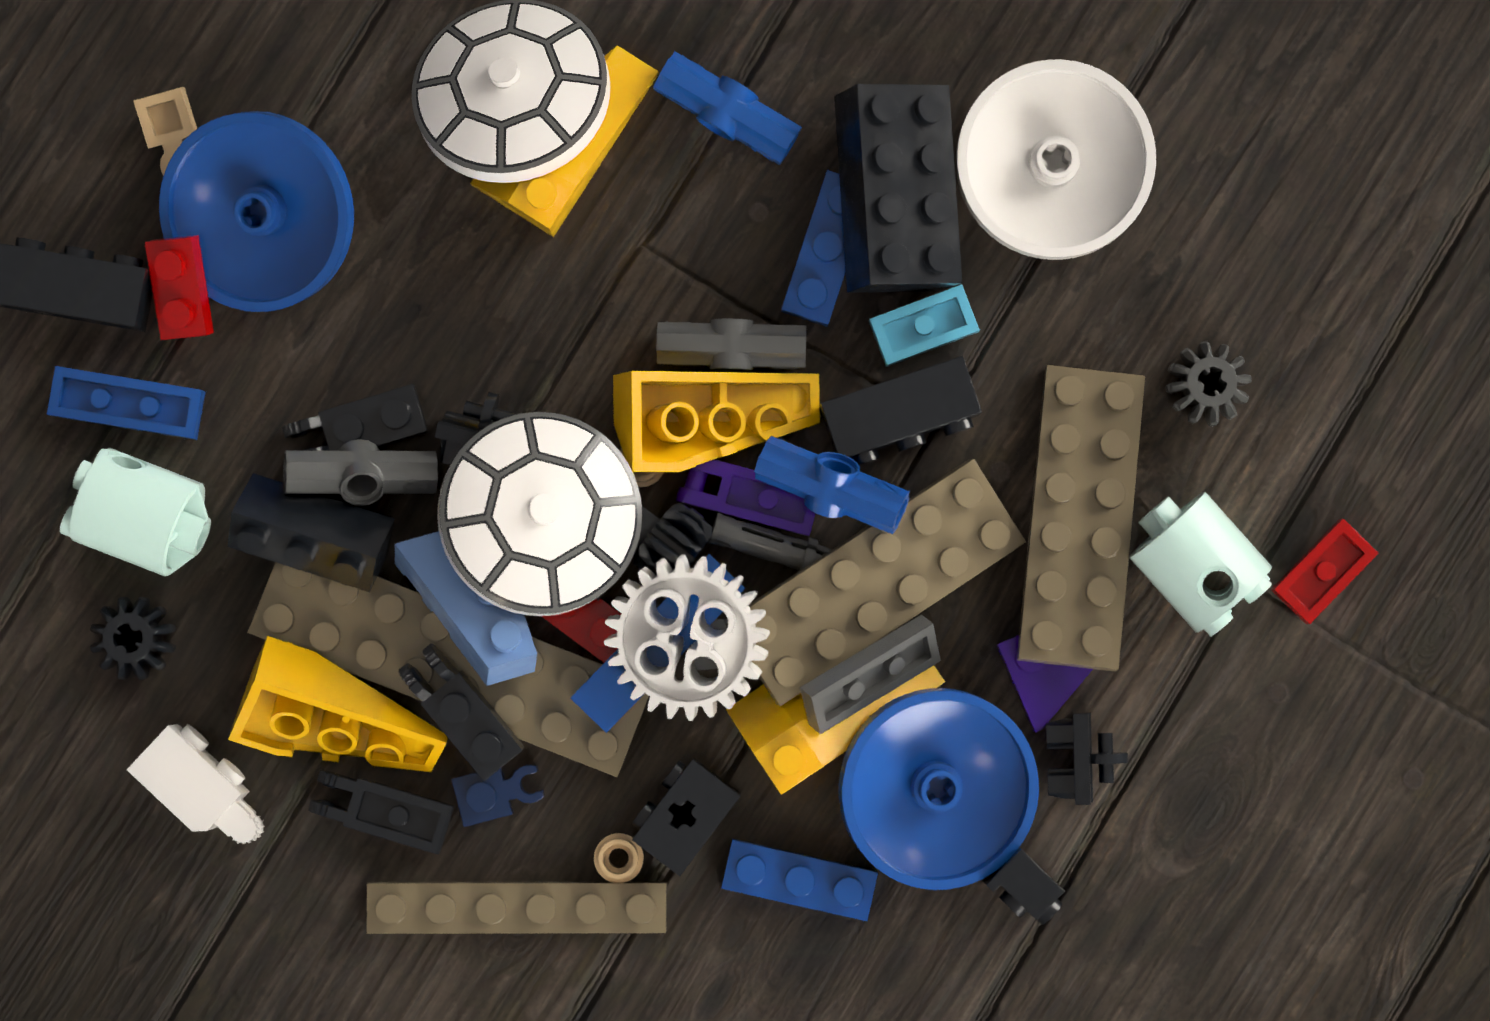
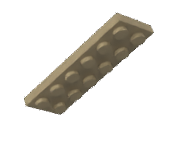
M1053 365L1045 367L1017 661L1115 672L1119 670L1145 376Z
M968 459L909 498L906 511L897 530L893 534L868 525L749 604L750 610L763 609L766 611V615L755 623V626L770 630V635L767 639L756 642V645L766 649L769 653L765 660L752 662L762 670L759 678L778 706H782L800 694L801 686L890 634L1026 543L975 459ZM726 619L724 623L728 627V619Z

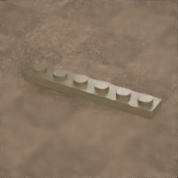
M628 881L625 883H367V934L666 933L667 881Z

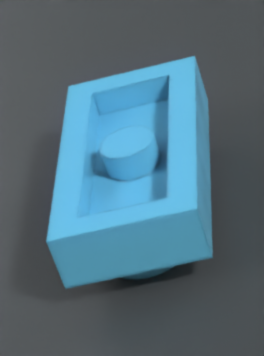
M962 284L869 319V324L886 367L980 331Z

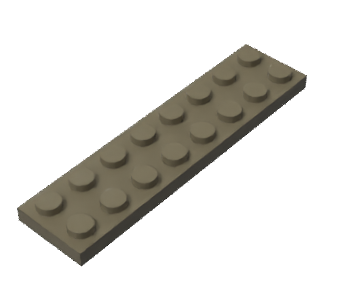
M275 562L247 632L264 640L267 636L315 651L351 674L418 700L420 699L405 684L398 671L406 663H409L422 674L431 688L437 691L446 681L430 667L422 653V650L428 645L433 644L440 649L458 672L462 670L518 739L615 777H618L649 699V696L645 693L606 733L570 699L603 664L534 637L532 639L537 651L535 672L486 686L452 641L450 633L435 613L431 612L422 601V596L419 592L378 576L371 591L367 592Z

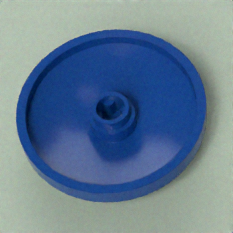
M250 111L230 114L209 121L192 132L180 144L168 163L161 184L159 216L164 239L199 235L208 297L228 307L243 311L268 312L300 303L316 294L330 282L344 262L349 250L354 227V206L346 174L332 150L320 137L304 125L288 117L270 112Z
M930 688L918 690L895 698L880 707L861 725L847 748L840 770L838 785L840 811L845 827L856 847L870 863L888 877L908 886L921 889L948 890L959 888L982 880L997 871L1024 842L1030 831L1038 805L1039 777L1037 765L1031 747L1022 731L1006 713L979 696L956 689Z

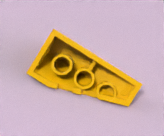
M618 45L604 56L610 76V99L606 115L593 139L576 157L560 168L530 180L497 183L473 178L470 184L554 237L659 74V71Z
M629 371L613 375L614 427L624 457L632 472H682L702 463L765 442L771 436L778 438L820 423L819 374Z
M270 636L266 637L254 664L228 738L230 741L277 756L293 757L294 750L322 753L323 761L339 762L340 755L365 757L372 766L432 772L448 739L444 732L315 651Z
M933 665L822 734H819L809 725L801 693L782 706H778L764 684L737 701L732 708L726 709V711L782 795L847 751L851 740L861 725L880 707L904 694L923 689L937 688L945 683V681Z

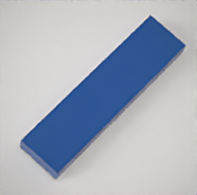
M708 554L706 556L708 563L707 571L713 573L721 564ZM726 570L724 579L730 582L734 577ZM742 584L738 588V591L740 593H742L745 590V587ZM694 594L690 597L688 623L678 634L684 638L681 655L696 641L690 638L691 625L699 602L698 596ZM669 597L657 607L658 613L667 619H675L679 615L676 602ZM711 607L706 609L705 620L710 626L723 611ZM654 645L647 647L646 655L653 665L657 667L669 665L668 654L663 648ZM618 649L570 698L606 733L642 697L640 696L635 700L630 698L636 687L633 681L624 684L617 683L619 677L626 670L623 665L609 666L608 661L619 653Z

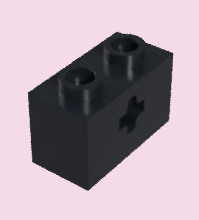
M694 757L687 766L681 761L677 762L661 784L669 791L656 806L651 801H648L631 823V825L638 829L632 841L679 876L682 875L741 796L739 791ZM688 800L694 804L691 814L696 820L692 824L683 821L678 827L671 822L675 813L669 807L673 803L682 806Z

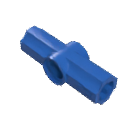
M674 52L667 60L653 86L654 91L696 115L697 121L713 133L729 141L736 139L778 165H781L802 129L801 126L759 102L758 96L741 83L723 75L719 78L677 52Z
M773 436L766 441L754 471L756 473L755 479L804 498L805 506L818 515L829 518H840L846 515L890 534L897 530L909 502L910 491L860 472L859 464L846 455L835 452H822L818 455Z

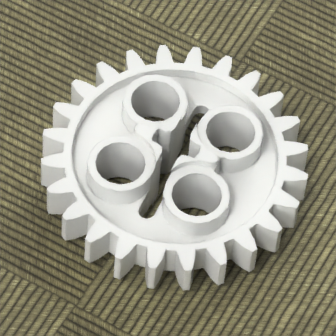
M681 555L677 558L674 570H672L668 561L662 558L656 564L657 576L646 566L638 572L642 586L629 579L622 587L630 599L617 596L611 603L622 614L609 616L605 621L607 626L618 630L617 634H613L604 640V645L618 648L619 651L608 661L609 666L623 665L626 670L619 677L617 683L624 684L633 681L636 687L630 698L635 700L646 693L650 696L648 711L650 712L660 702L666 704L668 719L673 718L679 707H684L688 721H693L699 706H702L704 712L711 718L717 712V700L729 710L736 703L732 690L742 696H746L751 688L744 677L757 680L762 673V670L752 661L765 660L769 653L766 649L756 645V642L763 641L770 635V630L755 626V623L766 615V611L763 609L750 610L749 604L756 597V591L741 595L738 588L744 577L739 575L730 582L725 580L726 564L724 563L713 573L708 572L707 557L704 556L698 560L694 568H690L686 555ZM694 594L698 596L699 602L691 625L690 638L697 641L686 652L684 678L679 681L675 678V672L683 650L684 638L678 634L688 623L690 597ZM658 597H669L676 602L679 609L677 618L667 619L658 613L656 608ZM710 607L722 610L728 618V627L724 630L711 628L705 620V610ZM654 645L663 648L668 654L669 665L666 667L653 665L647 658V647ZM698 657L712 659L717 664L718 676L715 678L701 676L696 670L695 659Z

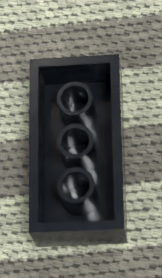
M856 84L834 96L847 293L940 291L961 284L962 271L949 85Z

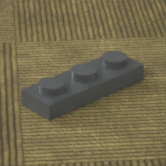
M921 614L801 686L800 690L809 725L819 734H822L940 662L941 659L933 623Z

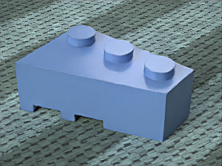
M439 531L395 543V565L403 576H407L422 596V601L428 609L435 613L450 633L452 641L486 686L535 672L537 651L525 615L501 609L471 590L458 576L448 560Z

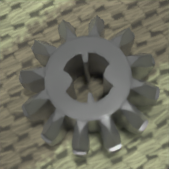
M1203 341L1198 345V356L1189 348H1185L1180 352L1181 360L1185 366L1173 363L1169 366L1168 372L1181 380L1167 384L1165 389L1167 393L1171 394L1181 392L1183 398L1172 405L1174 411H1180L1187 405L1192 407L1188 414V422L1192 424L1198 422L1204 411L1208 426H1215L1219 422V411L1230 420L1237 416L1236 408L1232 402L1237 404L1248 402L1249 396L1237 389V386L1251 383L1252 378L1248 374L1236 375L1235 369L1242 366L1245 360L1242 356H1238L1228 363L1226 361L1229 353L1228 345H1220L1213 356L1209 342ZM1211 373L1214 375L1212 383L1218 386L1219 389L1206 395L1203 393L1204 384L1198 381V377L1202 378Z

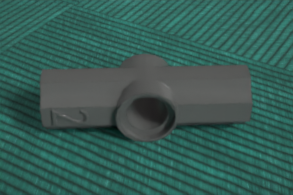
M733 318L712 319L710 323L658 322L657 366L709 367L710 371L752 372L753 368L805 369L806 325L754 324L753 320Z
M362 439L351 440L343 444L338 451H285L283 459L284 494H341L345 501L359 506L372 504L378 501L383 494H434L437 491L438 483L436 451H380L376 444Z

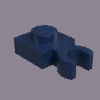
M537 765L522 766L515 771L512 778L508 779L504 778L502 767L485 781L477 772L453 778L452 783L463 826L467 827L514 814L510 800L517 798L524 803H534L541 800L545 796L544 790L528 793L522 787L523 777L527 774L538 772Z

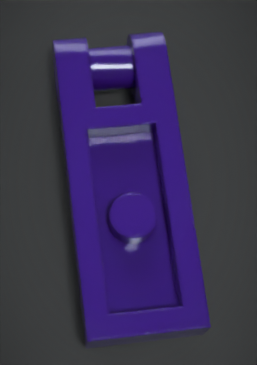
M715 459L690 468L685 486L678 489L676 502L808 537L810 536L816 514L805 506L804 498L755 479V470ZM708 475L722 478L717 496L704 493Z

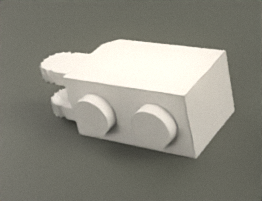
M179 724L168 725L127 769L131 775L192 832L208 831L218 827L228 837L232 836V841L235 840L237 844L242 843L243 845L246 842L251 843V840L256 841L257 837L260 838L261 833L264 832V820H261V816H257L256 811L243 800L250 792L242 784V781L245 779L243 773L225 758L218 762L205 750L209 742L202 734L188 724L184 728Z

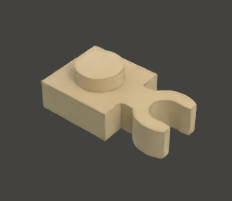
M185 87L134 100L148 149L161 145L163 147L164 154L160 161L163 176L174 152L197 129Z

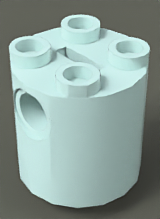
M102 448L93 463L84 460L78 467L73 480V488L79 491L74 506H70L67 509L60 525V533L71 537L72 541L162 576H168L201 551L210 531L211 519L208 518L204 505L205 487L203 483L115 449Z
M1202 492L1181 509L1168 496L1138 522L1150 536L1132 552L1129 558L1195 632H1200L1204 629L1209 636H1213L1232 620L1231 608L1243 598L1249 604L1252 603L1272 585L1267 575L1272 566L1206 492ZM1213 571H1222L1228 574L1231 580L1226 588L1214 591L1204 585V578Z

